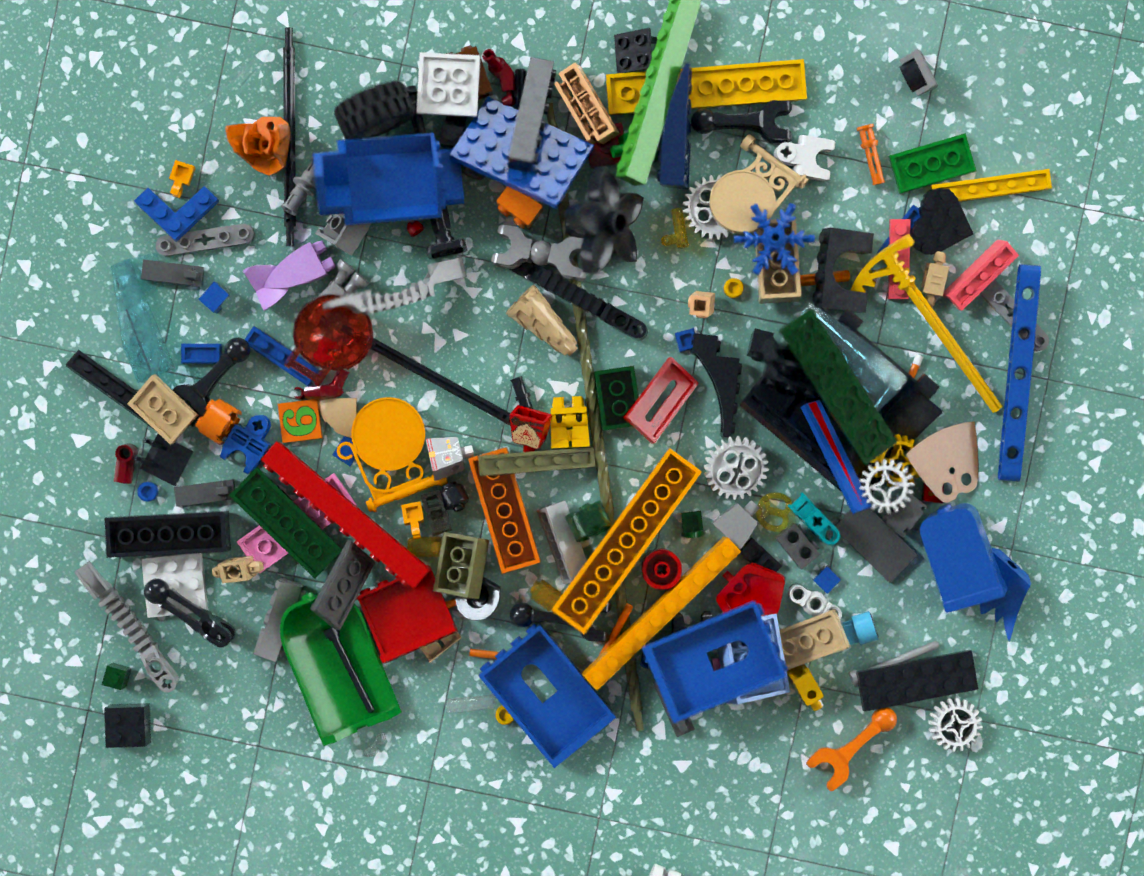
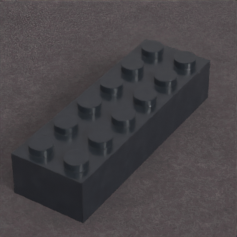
M229 511L112 516L104 518L107 558L227 552L231 550Z

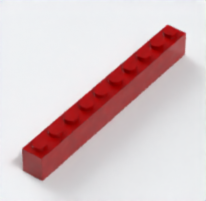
M276 441L261 459L265 463L263 466L269 472L273 473L275 471L280 475L278 479L286 486L289 484L293 486L295 494L302 499L306 497L310 501L309 505L314 510H321L325 513L324 518L331 524H338L341 527L339 530L345 536L349 537L351 535L356 540L354 543L362 550L366 548L370 551V557L378 563L382 561L386 565L385 569L393 576L397 574L401 577L400 582L407 588H416L431 570V568L281 442Z

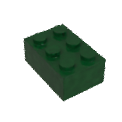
M634 366L594 371L602 430L632 427L624 416L639 398Z

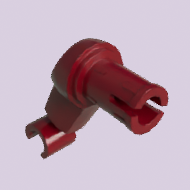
M487 49L483 52L482 58L488 63V70L500 79L502 92L507 93V96L501 98L503 105L513 106L515 104V97L512 94L515 91V74L503 58L497 57L492 49Z
M338 367L329 385L306 386L304 389L295 387L294 390H301L302 393L300 396L294 397L299 400L304 398L323 400L340 397L344 393L342 388L350 372Z

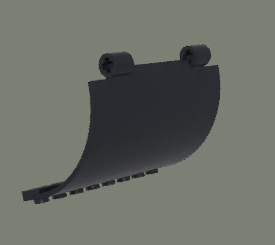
M822 308L816 313L893 436L899 434L901 438L902 436H908V440H915L943 413L930 400L939 390L940 386L925 373L918 380H915L857 330L863 323V320L850 309H846L838 320H835ZM761 376L739 406L839 491L841 489L801 409L804 404L820 400L859 481L860 479H867V476L863 475V471L870 474L869 465L875 466V463L871 462L863 464L821 398H807L802 393L796 392L792 394L778 387L776 389L768 388L765 384L761 383ZM893 446L887 450L884 458H888L891 455ZM874 475L870 485L880 483L881 477L876 478Z

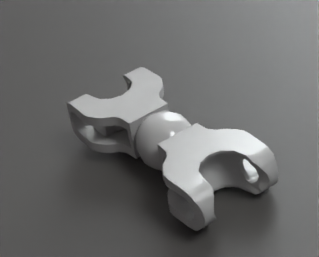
M500 225L497 232L502 238L511 240V247L506 253H495L492 255L491 263L495 266L515 269L525 262H533L537 265L549 264L551 267H556L565 279L584 281L586 279V273H583V269L572 265L573 257L581 252L582 238L569 237L559 244L552 243L551 245L546 241L534 242L532 239L526 238L518 227Z

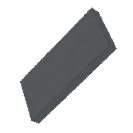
M871 508L852 514L851 510H849L835 525L840 535L889 583L917 556L891 528L884 524V521Z
M347 541L311 610L332 628L340 630L375 561L354 542Z

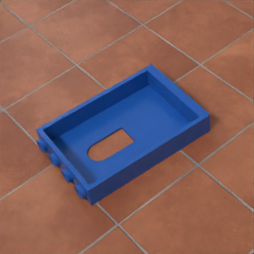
M753 600L642 646L673 723L786 678L785 672L788 671L784 659L779 660L777 653L780 652L776 641H771L769 634L772 633L768 622H763L761 615H764V611L760 603L756 604ZM734 641H742L747 645L748 654L743 660L719 670H713L707 652Z
M534 623L526 630L527 634L522 639L518 636L510 643L512 645L511 648L507 651L502 649L495 655L497 659L491 664L489 661L480 668L481 672L478 676L549 763L556 768L616 718V714L581 674L580 670L540 623L536 626ZM527 665H536L557 690L543 703L522 679V670Z

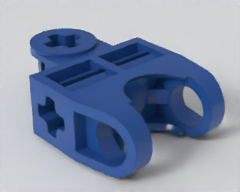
M256 415L250 418L245 427L235 424L225 440L220 458L227 460L231 453L237 450L242 451L246 456V467L243 472L249 475L262 462L261 459L272 446L271 443L264 440L271 429L270 419L265 415ZM262 421L261 425L263 428L257 429L258 425L256 422Z

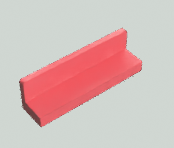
M996 240L944 291L943 297L950 299L957 309L962 311L1019 256L1018 253L1007 241Z

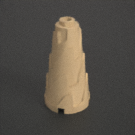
M535 285L528 288L519 297L518 301L514 302L507 310L506 314L524 329L531 331L541 341L544 340L557 352L562 353L564 356L566 354L570 356L577 350V342L574 336L562 323V319L554 312L550 303Z

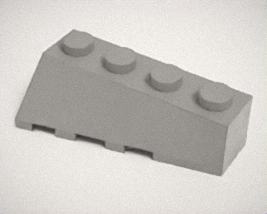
M335 214L334 216L330 215L326 220L327 225L323 229L319 228L315 234L352 256L372 223L345 225L344 214Z
M286 578L276 581L275 588H278V591H275L271 597L269 604L272 608L265 615V628H262L253 653L274 662L278 661L279 658H283L285 654L280 637L282 616L288 607L302 601L301 596L306 594V591H304L305 585Z

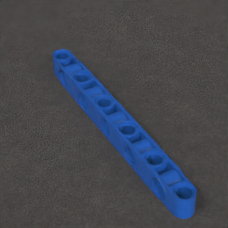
M1020 264L1017 271L998 465V480L1019 482L1021 479L1041 280V266ZM1028 288L1031 291V297L1026 300L1023 297V291ZM1023 328L1028 333L1025 339L1019 337V331ZM1021 368L1024 372L1023 377L1017 379L1015 371ZM1018 408L1020 411L1019 416L1012 418L1011 411ZM1010 448H1015V456L1009 458L1007 451Z

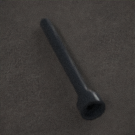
M332 627L323 631L325 638L329 639L330 642L332 641L367 712L373 713L375 708L339 639L340 630H335Z

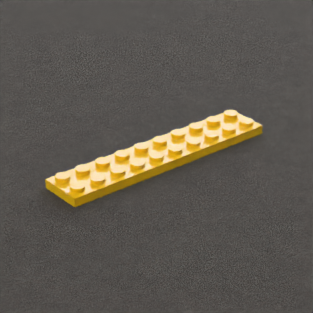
M804 59L692 68V93L688 97V99H691V109L763 104L772 100H806ZM646 71L606 74L609 115L634 114L635 107L639 102L640 90L646 79Z

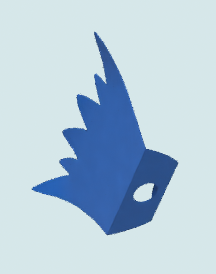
M992 548L1008 590L1004 597L980 603V613L985 614L996 608L995 621L998 622L1003 617L1008 641H1010L1019 610L1031 586L1029 575L1003 551Z

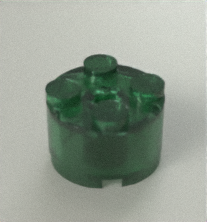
M600 500L591 505L586 503L579 507V512H572L565 516L566 522L577 543L584 542L593 535L597 536L605 532L612 525Z

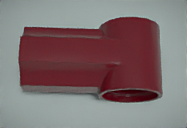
M123 444L116 449L115 456L117 459L114 482L132 483L135 464L134 457L138 455L135 445ZM124 448L129 449V458H126L123 455Z

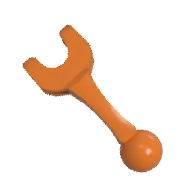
M891 708L876 709L872 714V722L844 746L837 749L820 748L807 760L806 765L810 768H815L822 762H827L833 766L834 775L827 782V789L829 791H834L848 779V763L867 741L880 732L891 731L896 726L897 716Z

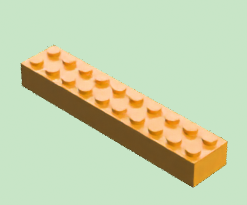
M669 448L552 607L551 611L580 633L585 634L702 471Z

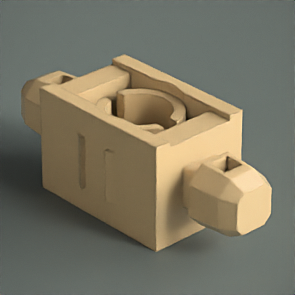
M939 251L934 254V263H926L920 292L927 293L924 297L931 307L935 305V295L943 296L949 267L943 266V263L946 261V254Z
M253 555L228 558L214 567L212 574L216 578H221L222 583L248 581L263 571L264 566L262 562L254 561Z

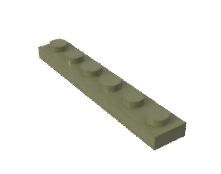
M594 447L478 456L480 476L595 467Z

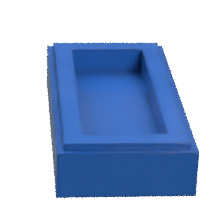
M181 344L182 364H216L222 356V344Z

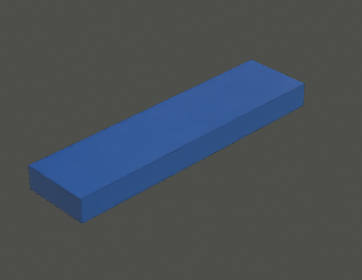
M253 326L245 338L250 348L306 386H310L320 372L319 369L255 326Z

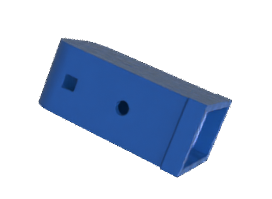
M968 503L955 506L946 504L939 507L936 512L928 515L920 526V535L943 600L946 614L1004 597L1008 588L1005 580L1002 578L978 510Z

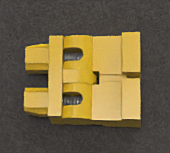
M572 396V407L564 408V397H553L552 408H550L552 414L551 448H568L569 441H572V447L590 446L587 410L584 407L583 397Z

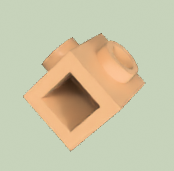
M695 291L689 296V315H696L697 318H708L714 313L715 293Z

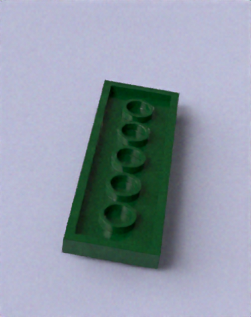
M256 467L229 495L314 579L343 550L259 467Z

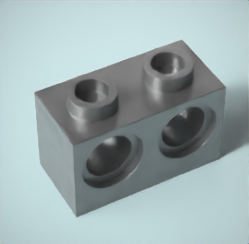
M792 523L774 538L802 570L820 555L817 551L819 547L812 539L809 541L806 538L805 534L807 532L800 524ZM790 532L797 533V540L795 542L788 541L787 537ZM804 547H808L810 550V554L806 558H802L800 555V551Z

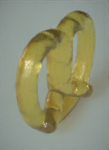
M777 492L764 495L757 504L760 509L756 512V517L760 525L773 532L784 530L788 525V514L791 511L787 506L792 504L790 498L783 493ZM777 498L785 501V509L771 507L769 499ZM765 505L766 510L762 513L763 506ZM768 515L782 517L783 521L781 525L774 526L767 523L765 518Z

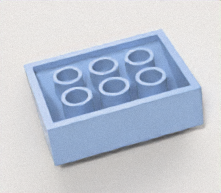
M777 614L761 616L764 623H769L772 630L769 636L772 642H777L780 649L777 655L781 661L784 659ZM734 641L717 648L721 668L743 660L748 654V647L742 641ZM787 671L785 672L786 678L729 700L727 703L741 704L790 693Z

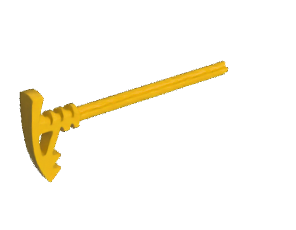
M910 234L901 237L868 261L855 279L851 291L865 293L866 288L863 285L875 287L876 281L874 278L893 274V282L900 283L898 289L904 290L990 410L993 413L999 411L1003 407L917 288L914 275H908L910 272L909 268L902 267L904 261L897 260L899 256L897 251L911 247L914 244ZM880 260H883L887 265L884 268L870 270Z

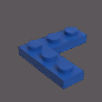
M204 186L176 213L149 188L141 193L134 202L177 242L219 200Z

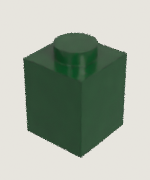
M116 663L107 665L101 685L118 690L127 687L132 668Z

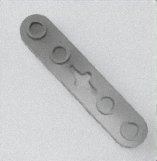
M237 224L187 232L177 242L167 235L157 240L156 250L163 256H174L244 245L253 241L255 232L250 225ZM203 235H206L208 238L215 237L214 240L208 241L207 245L203 242L195 243V240L203 239Z
M994 279L980 295L1012 328L1013 316L1008 317L1009 311L1005 304L1009 309H1013L1014 299ZM1036 323L1034 351H1042L1048 347L1049 337ZM1023 328L1019 331V337L1025 339L1028 333Z

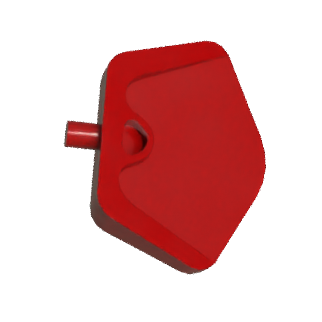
M749 563L742 567L735 576L728 570L722 575L729 582L716 597V601L723 613L754 600L756 604H761L764 615L778 614L785 586V577L782 574L756 563Z

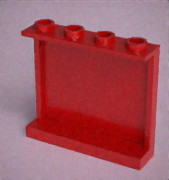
M432 568L416 588H407L400 582L402 578L396 575L395 580L390 582L384 580L377 584V588L361 590L360 595L356 598L360 603L380 651L382 663L386 664L458 632L443 594L433 591L435 575Z

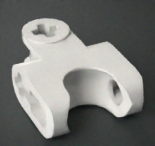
M799 135L797 144L789 142L780 144L774 151V157L785 165L794 166L793 171L800 176L806 174L808 179L824 182L830 180V171L817 165L816 155L818 152H831L835 149L836 142L830 139ZM784 149H786V153L789 154L785 158L784 154L781 153Z

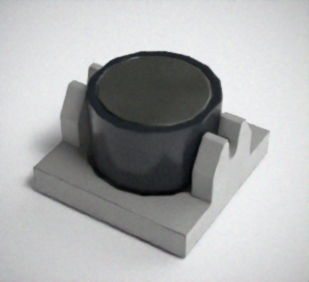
M916 49L911 54L900 59L902 65L899 68L912 93L916 92L917 96H920L938 87L920 50Z

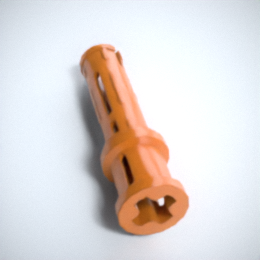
M868 124L858 127L856 130L860 133L862 142L860 146L865 150L874 186L885 183L876 148L878 140L875 139L874 124ZM866 131L868 132L869 140H867ZM872 157H874L877 174L875 173Z

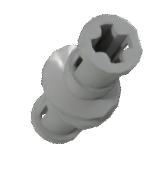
M311 157V163L304 170L302 177H294L293 182L296 187L291 191V195L286 203L281 205L282 209L291 215L297 216V210L302 202L305 201L307 195L314 196V193L310 190L311 188L316 189L314 157Z

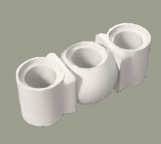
M793 584L789 587V598L802 606L808 615L818 616L828 612L830 609H836L841 620V610L836 605L827 601L822 593L810 591L799 584ZM795 589L802 590V596L798 599L793 597ZM818 599L819 606L812 609L810 607L811 600Z

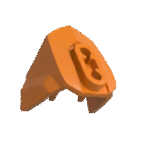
M261 117L253 124H233L225 127L228 142L232 146L234 153L244 159L255 170L271 176L285 168L290 143V126L282 117Z

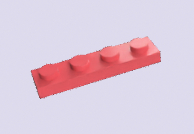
M889 219V245L901 237L910 234L911 219ZM910 247L897 251L899 254L897 260H903L904 265L902 267L909 268L910 270ZM888 275V299H909L908 294L904 290L898 289L900 283L893 282L894 275Z

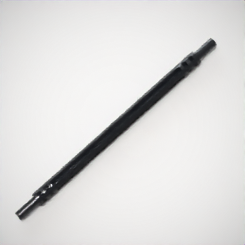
M291 27L285 28V47H283V119L290 126V143L284 168V203H286L291 195V191L296 187L293 182L294 177H296L295 48L293 47V28ZM284 210L286 246L294 247L296 216Z
M346 324L342 326L341 331L357 339L358 343L510 425V412L396 351L372 336L367 335L365 332L360 333Z

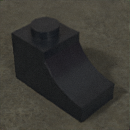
M446 116L439 141L441 147L452 149L456 146L464 133L467 117Z

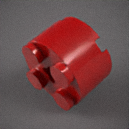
M658 548L650 551L644 557L641 571L645 581L651 587L661 590L670 589L679 582L682 574V565L679 558L672 551ZM665 564L666 572L657 573V566H663Z

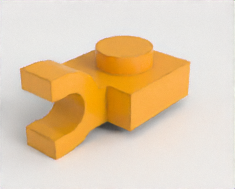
M175 160L169 177L170 180L174 181L170 191L172 196L181 198L183 185L190 186L195 166Z
M421 501L401 505L405 526L411 525L413 539H420L419 523H424Z

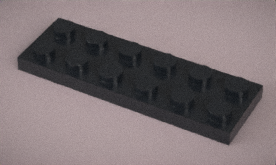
M972 650L856 671L863 711L978 690Z

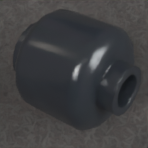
M451 482L443 486L440 492V498L446 510H454L456 513L466 508L465 504L468 502L469 497L462 484Z

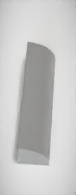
M564 500L538 509L537 512L563 584L571 583L587 559L567 503Z

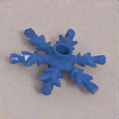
M756 203L750 207L756 216L751 217V219L760 224L757 226L758 228L764 229L763 235L759 236L755 231L754 235L744 231L745 236H734V244L745 243L744 248H748L752 244H754V248L759 243L764 245V251L757 252L761 255L752 260L757 262L752 270V273L757 276L760 275L763 266L769 269L768 259L772 260L771 253L773 251L779 253L777 260L782 258V269H785L787 266L791 275L796 274L798 269L793 262H797V259L788 255L791 251L785 250V244L790 243L795 247L796 243L804 248V243L815 242V235H803L804 230L795 235L794 231L790 235L784 233V228L791 227L788 223L796 219V217L791 216L797 207L796 205L789 203L785 212L781 209L780 220L776 218L778 225L771 227V218L767 220V210L765 209L761 212ZM772 236H776L778 241L772 240Z

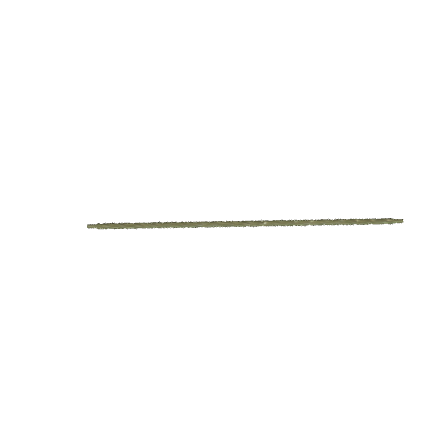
M550 103L547 121L549 125L558 128V124L555 122L553 103ZM568 191L558 206L563 240L571 237L566 231L564 215L565 211L570 207ZM576 254L572 259V265L579 268ZM569 280L572 284L574 283L582 289L581 281ZM572 303L586 403L589 411L595 465L598 472L604 527L607 533L615 522L614 507L610 490L608 465L605 458L599 403L596 396L591 348L587 335L586 314L581 307L578 308ZM624 580L615 591L618 618L627 603ZM628 616L620 631V635L631 626L630 616ZM634 655L625 663V671L636 731L644 730L641 713L643 706Z

